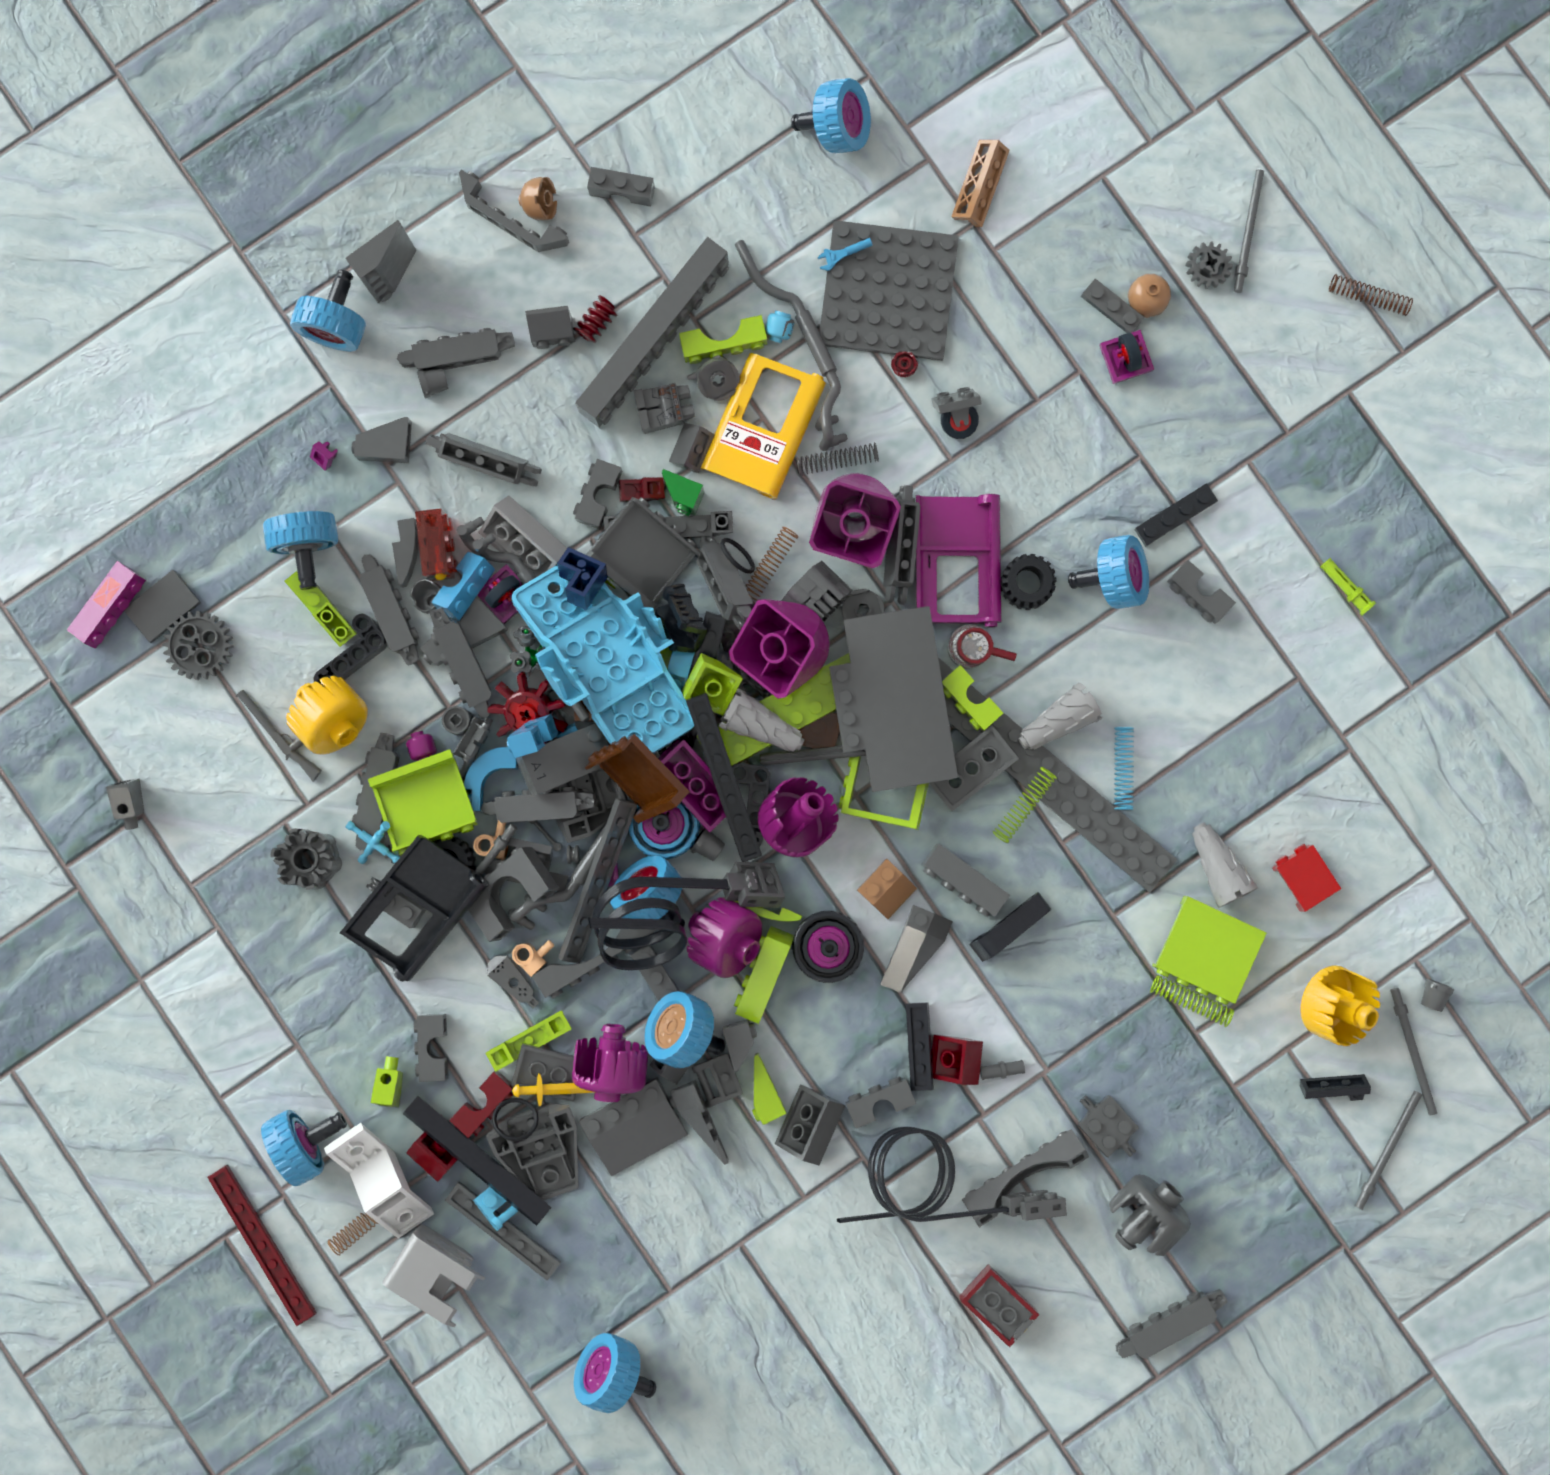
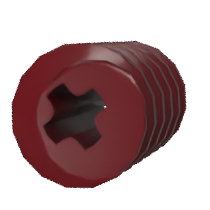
M601 295L598 296L600 302L594 301V308L590 307L587 309L589 315L583 314L584 322H577L579 328L573 327L577 334L593 343L597 342L594 335L602 336L599 328L607 329L604 322L612 323L609 316H618L615 312V306Z

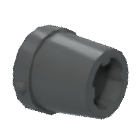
M443 368L417 371L424 398H429L448 389Z
M704 828L690 850H692V853L697 852L714 861L724 848L725 843Z
M1427 978L1424 984L1425 989L1421 1004L1442 1012L1450 996L1453 994L1454 988Z

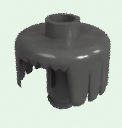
M1138 1174L1133 1176L1109 1202L1112 1213L1119 1207L1124 1208L1133 1203L1141 1204L1121 1224L1122 1229H1117L1115 1236L1120 1244L1128 1250L1136 1249L1137 1243L1141 1244L1159 1227L1154 1233L1155 1239L1149 1245L1147 1251L1156 1253L1155 1255L1165 1256L1190 1229V1219L1180 1205L1184 1200L1181 1193L1165 1180L1158 1184L1145 1175Z

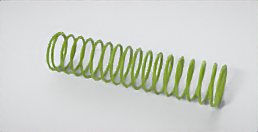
M1041 767L1040 770L1046 773L1052 780H1049L1048 778L1044 777L1039 772H1037V774L1043 777L1050 785L1044 783L1036 776H1034V778L1041 782L1047 789L1041 787L1033 780H1031V782L1038 786L1044 793L1038 791L1030 784H1028V786L1035 790L1041 797L1033 794L1031 791L1025 788V790L1032 794L1038 801L1030 798L1022 792L1024 796L1029 798L1034 803L1033 805L1019 796L1021 800L1026 802L1031 807L1030 809L1016 800V802L1023 806L1028 811V813L1021 810L1019 807L1013 804V806L1020 810L1025 815V817L1018 814L1016 811L1010 808V810L1017 814L1022 819V821L1018 820L1013 815L1007 812V814L1014 818L1019 823V825L1015 824L1006 816H1004V818L1011 822L1016 827V829L1012 828L1003 820H1001V822L1008 826L1014 833L1009 832L1000 824H998V826L1002 828L1004 831H1006L1011 837L1006 836L997 828H995L996 831H993V834L1003 842L1009 843V839H1012V835H1015V831H1018V827H1021V823H1024V819H1027V815H1030L1029 810L1033 811L1032 806L1036 807L1035 802L1039 803L1038 798L1042 799L1041 794L1045 795L1044 790H1048L1047 786H1052L1050 782H1055L1054 779H1057V777L1054 774H1052L1044 767Z
M1158 975L1153 981L1150 992L1153 993L1156 989L1155 995H1157L1162 985V982L1166 980L1165 985L1160 993V997H1162L1166 989V985L1170 982V987L1168 988L1164 999L1168 997L1171 987L1173 986V984H1175V988L1170 995L1169 1002L1172 1000L1176 988L1179 986V991L1173 1002L1174 1004L1177 1002L1179 998L1180 991L1184 988V993L1182 994L1179 1000L1178 1006L1181 1005L1185 993L1189 991V994L1184 1001L1183 1008H1185L1191 993H1193V998L1191 999L1187 1010L1191 1008L1195 996L1198 995V999L1193 1006L1192 1012L1195 1011L1199 999L1203 997V1000L1198 1007L1197 1014L1200 1013L1203 1003L1207 999V1004L1205 1005L1201 1016H1204L1208 1004L1210 1003V1001H1212V1005L1206 1014V1019L1210 1016L1211 1011L1213 1009V1005L1217 1003H1213V1000H1209L1208 998L1204 999V996H1199V993L1195 994L1194 991L1190 992V989L1186 990L1185 987L1181 988L1180 985L1176 986V983H1172L1171 980H1169L1168 982L1166 978L1162 980V976ZM1217 1003L1210 1020L1214 1019L1217 1009L1221 1005V1010L1215 1019V1023L1219 1021L1222 1010L1226 1008L1220 1020V1025L1225 1020L1224 1027H1227L1233 1018L1234 1010L1231 1008L1227 1009V1006L1223 1007L1222 1004L1218 1005Z

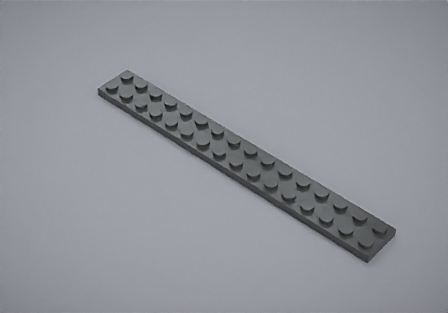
M938 658L943 681L954 670ZM972 685L967 688L966 695L970 702L981 704L987 699ZM945 696L949 724L971 742L982 731L980 729L978 731L975 730L969 723L970 717L966 713L962 715L954 706L956 702L952 697L948 699ZM1003 713L992 724L1019 757L1005 771L1022 786L1039 797L1041 796L1029 787L1028 784L1044 793L1031 780L1047 789L1034 776L1050 785L1037 772L1049 780L1052 779L1040 768L1044 767L1054 774L1057 779H1054L1055 782H1050L1052 786H1047L1048 790H1044L1045 795L1041 794L1042 799H1038L1150 893L1175 864L1177 859L1121 811L1114 809L1116 808L1044 746L1035 750L1024 749L1018 740L1022 728ZM992 749L984 750L983 753L993 760L995 758V752Z

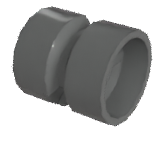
M452 706L443 713L442 725L448 732L462 736L471 723L473 716L462 707Z

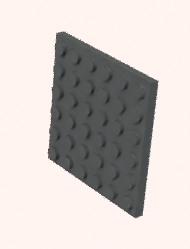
M834 220L830 250H842L868 238L871 239L873 246L842 258L830 271H827L819 331L827 347L896 355L898 352H911L915 358L943 361L959 235Z

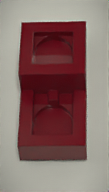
M643 477L642 479L618 481L620 502H629L632 497L638 500L641 497L645 501L665 498L663 477Z

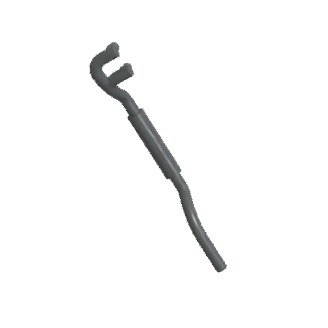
M737 241L735 247L750 278L757 287L768 295L792 305L796 313L795 319L822 376L828 380L831 389L823 402L821 415L815 424V428L823 433L819 448L822 451H827L829 448L837 446L848 439L844 433L833 435L832 425L839 421L837 415L831 416L833 405L841 391V384L836 375L837 368L809 310L805 309L800 298L794 293L777 288L765 280L758 271L745 241Z
M482 517L457 527L459 537L471 552L489 561L511 563L518 572L517 577L522 585L536 578L532 569L527 568L518 555L496 552L487 548L488 545L496 540L493 534H489L485 538L473 539L471 533L485 523ZM581 701L571 706L582 723L590 719L589 713Z
M614 781L616 797L628 800L627 794ZM605 826L570 876L571 881L563 891L555 892L543 902H533L529 894H526L524 897L525 902L521 906L508 911L510 920L532 930L535 924L527 919L526 914L535 908L545 912L547 909L546 904L569 900L579 886L585 884Z

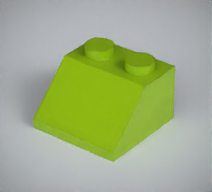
M701 653L682 689L684 699L707 693L713 712L723 716L743 678L722 662Z

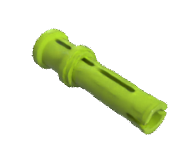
M1331 558L1320 566L1347 595V601L1352 602L1359 609L1361 616L1376 604L1375 601H1371L1363 592L1364 589L1360 586L1357 587Z

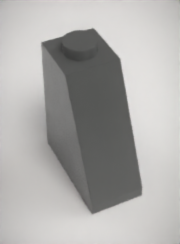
M402 417L357 434L355 441L352 442V454L361 461L409 463L412 421L408 417Z

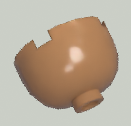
M536 177L526 182L518 200L527 216L535 220L545 221L553 219L556 214L557 201L553 202V194H556V189L550 178Z
M1145 274L1138 277L1128 291L1130 306L1144 316V318L1160 315L1167 308L1171 299V289L1168 282L1162 276L1156 274Z

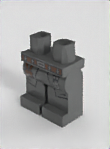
M671 383L651 389L634 390L641 428L644 434L683 425L685 420L695 417L692 404L681 407L680 400L691 398L688 385L676 386V383Z

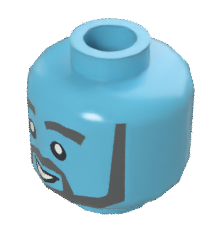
M776 310L775 313H770L765 325V332L767 335H770L769 340L782 343V339H790L794 320L787 313Z

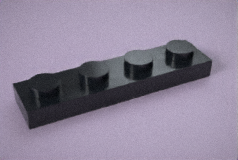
M1206 483L1137 526L1134 530L1146 547L1212 506L1218 500Z
M929 1002L906 1003L911 1091L933 1090Z

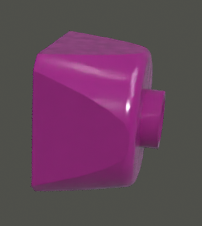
M860 473L842 475L826 485L822 492L811 531L810 546L814 551L866 567H878L882 564L901 506L894 495L879 480ZM852 512H858L863 516L859 518H853L848 514Z
M758 600L729 650V655L734 664L776 698H784L805 684L823 667L829 654V635L821 617L805 605L778 600Z

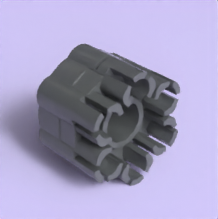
M821 560L812 566L790 588L781 601L805 605L816 612L825 622L829 617L827 613L831 615L835 612L834 607L838 609L853 590Z
M294 828L289 830L290 835H286L285 842L271 850V857H275L273 861L279 865L277 875H281V877L277 878L278 881L283 885H298L306 888V890L322 889L342 867V860L339 857L335 838L330 834L314 832L308 829ZM308 850H311L315 856V861L311 868H306L302 863V856Z

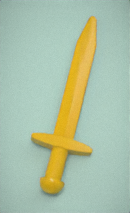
M540 1073L537 1076L536 1086H519L517 1084L512 1090L513 1095L519 1097V1095L537 1094L538 1106L542 1104L543 1095L594 1093L593 1091L581 1089L574 1083L542 1084Z

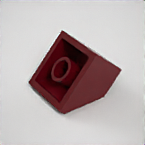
M934 1035L932 1045L933 1079L961 1085H978L983 1041Z
M425 1132L406 1152L437 1182L458 1161Z

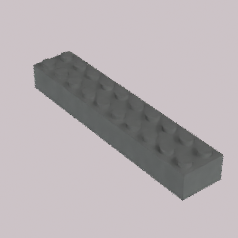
M707 236L575 402L580 414L598 428L602 424L606 425L612 417V411L615 408L618 409L624 403V396L627 392H632L636 388L639 377L641 375L645 376L650 370V363L654 358L658 359L664 352L663 347L667 342L671 343L677 335V329L680 326L686 325L690 319L689 314L693 309L697 310L701 306L704 295L706 293L710 294L716 286V280L727 273L729 261L728 252Z

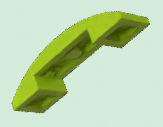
M746 907L758 916L771 920L798 921L802 918V915L782 907L779 915L763 907Z
M561 1010L487 1051L485 1054L496 1072L518 1059L522 1043L541 1047L572 1028Z

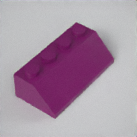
M684 739L676 740L661 754L659 760L690 791L681 802L710 833L726 817L710 769Z

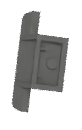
M510 838L507 859L512 855L511 852L519 846L532 847L547 870H550L553 857L552 846ZM494 859L486 869L485 874L487 875L495 871L497 864L501 861ZM549 872L559 886L556 892L563 891L566 888L569 876ZM510 877L506 880L515 883H520L517 879L513 877Z

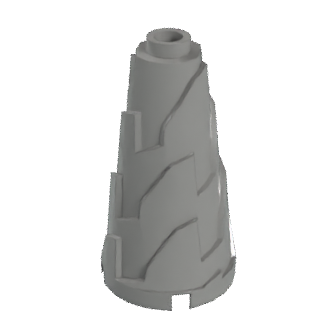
M1077 683L1070 691L1038 716L1035 721L1021 730L1020 738H1018L1021 746L1024 749L1035 750L1050 741L1078 731L1091 723L1098 722L1102 719L1100 716L1102 713L1097 702L1090 692L1086 694L1082 692L1086 688L1083 684Z
M739 688L721 718L723 722H720L718 727L726 731L730 730L739 735L772 744L788 752H794L795 749L799 751L805 740L801 738V731L783 721L777 714L767 709L759 701L747 695L745 691Z
M1204 822L1193 828L1195 832L1192 835L1201 858V865L1208 878V885L1218 908L1258 889L1244 866L1238 862L1231 849L1225 845L1210 824L1206 825Z

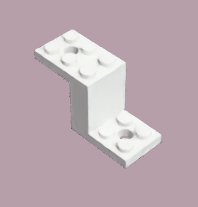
M362 1123L353 1127L324 1148L326 1155L350 1173L364 1212L398 1239L434 1215L432 1207L410 1190L395 1152Z

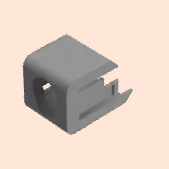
M420 1225L412 1233L382 1283L389 1290L441 1323L455 1328L456 1324L451 1322L457 1310L442 1301V1298L452 1282L469 1291L477 1278L484 1280L485 1277L470 1268L474 1258L467 1251L431 1228Z

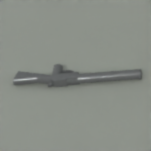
M241 690L235 697L240 698L267 731L280 750L286 755V760L290 757L297 762L312 782H314L322 770L296 752L303 743L298 738L293 740L288 734L281 735L248 694ZM283 735H287L292 740L290 745L283 738Z

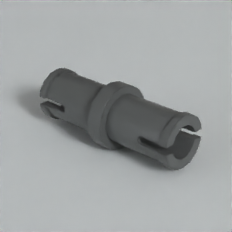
M1023 1060L1008 1063L1000 1061L995 1065L980 1067L982 1080L997 1077L1005 1079L1009 1075L1025 1073Z

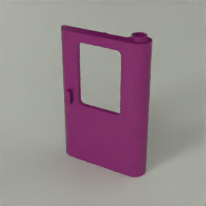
M983 494L978 497H928L916 495V502L920 504L916 549L917 608L930 606L932 624H985V627H997V623L1002 622L1000 495ZM938 556L977 557L978 614L941 615L937 612Z

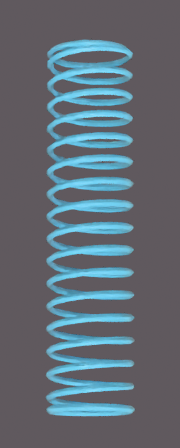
M1115 727V730L1121 732H1116L1114 734L1121 737H1116L1114 739L1121 742H1116L1114 744L1121 747H1116L1114 749L1121 752H1116L1114 754L1122 757H1116L1114 759L1122 762H1116L1114 764L1123 767H1116L1114 769L1123 772H1116L1114 774L1123 777H1116L1114 779L1117 781L1124 782H1116L1114 784L1117 786L1124 787H1116L1114 788V790L1124 792H1116L1114 793V795L1124 797H1116L1114 798V800L1124 802H1116L1114 803V805L1124 807H1116L1114 809L1133 810L1134 806L1121 805V803H1133L1134 801L1121 800V798H1133L1134 796L1121 795L1120 793H1133L1134 791L1121 790L1120 788H1133L1134 786L1121 785L1120 783H1132L1134 781L1121 780L1119 778H1132L1134 776L1121 775L1119 773H1132L1134 771L1121 770L1119 768H1131L1134 766L1121 765L1119 763H1131L1134 761L1121 760L1118 758H1131L1134 756L1121 755L1118 753H1130L1134 751L1120 750L1118 748H1130L1134 746L1120 745L1118 743H1129L1134 741L1120 740L1118 738H1129L1134 736L1120 735L1118 733L1134 732L1132 731L1134 728Z

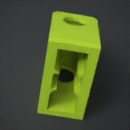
M386 1056L384 1069L377 1068L370 1103L399 1108L403 1072L397 1070L399 1058ZM391 1076V1082L387 1084L386 1080Z

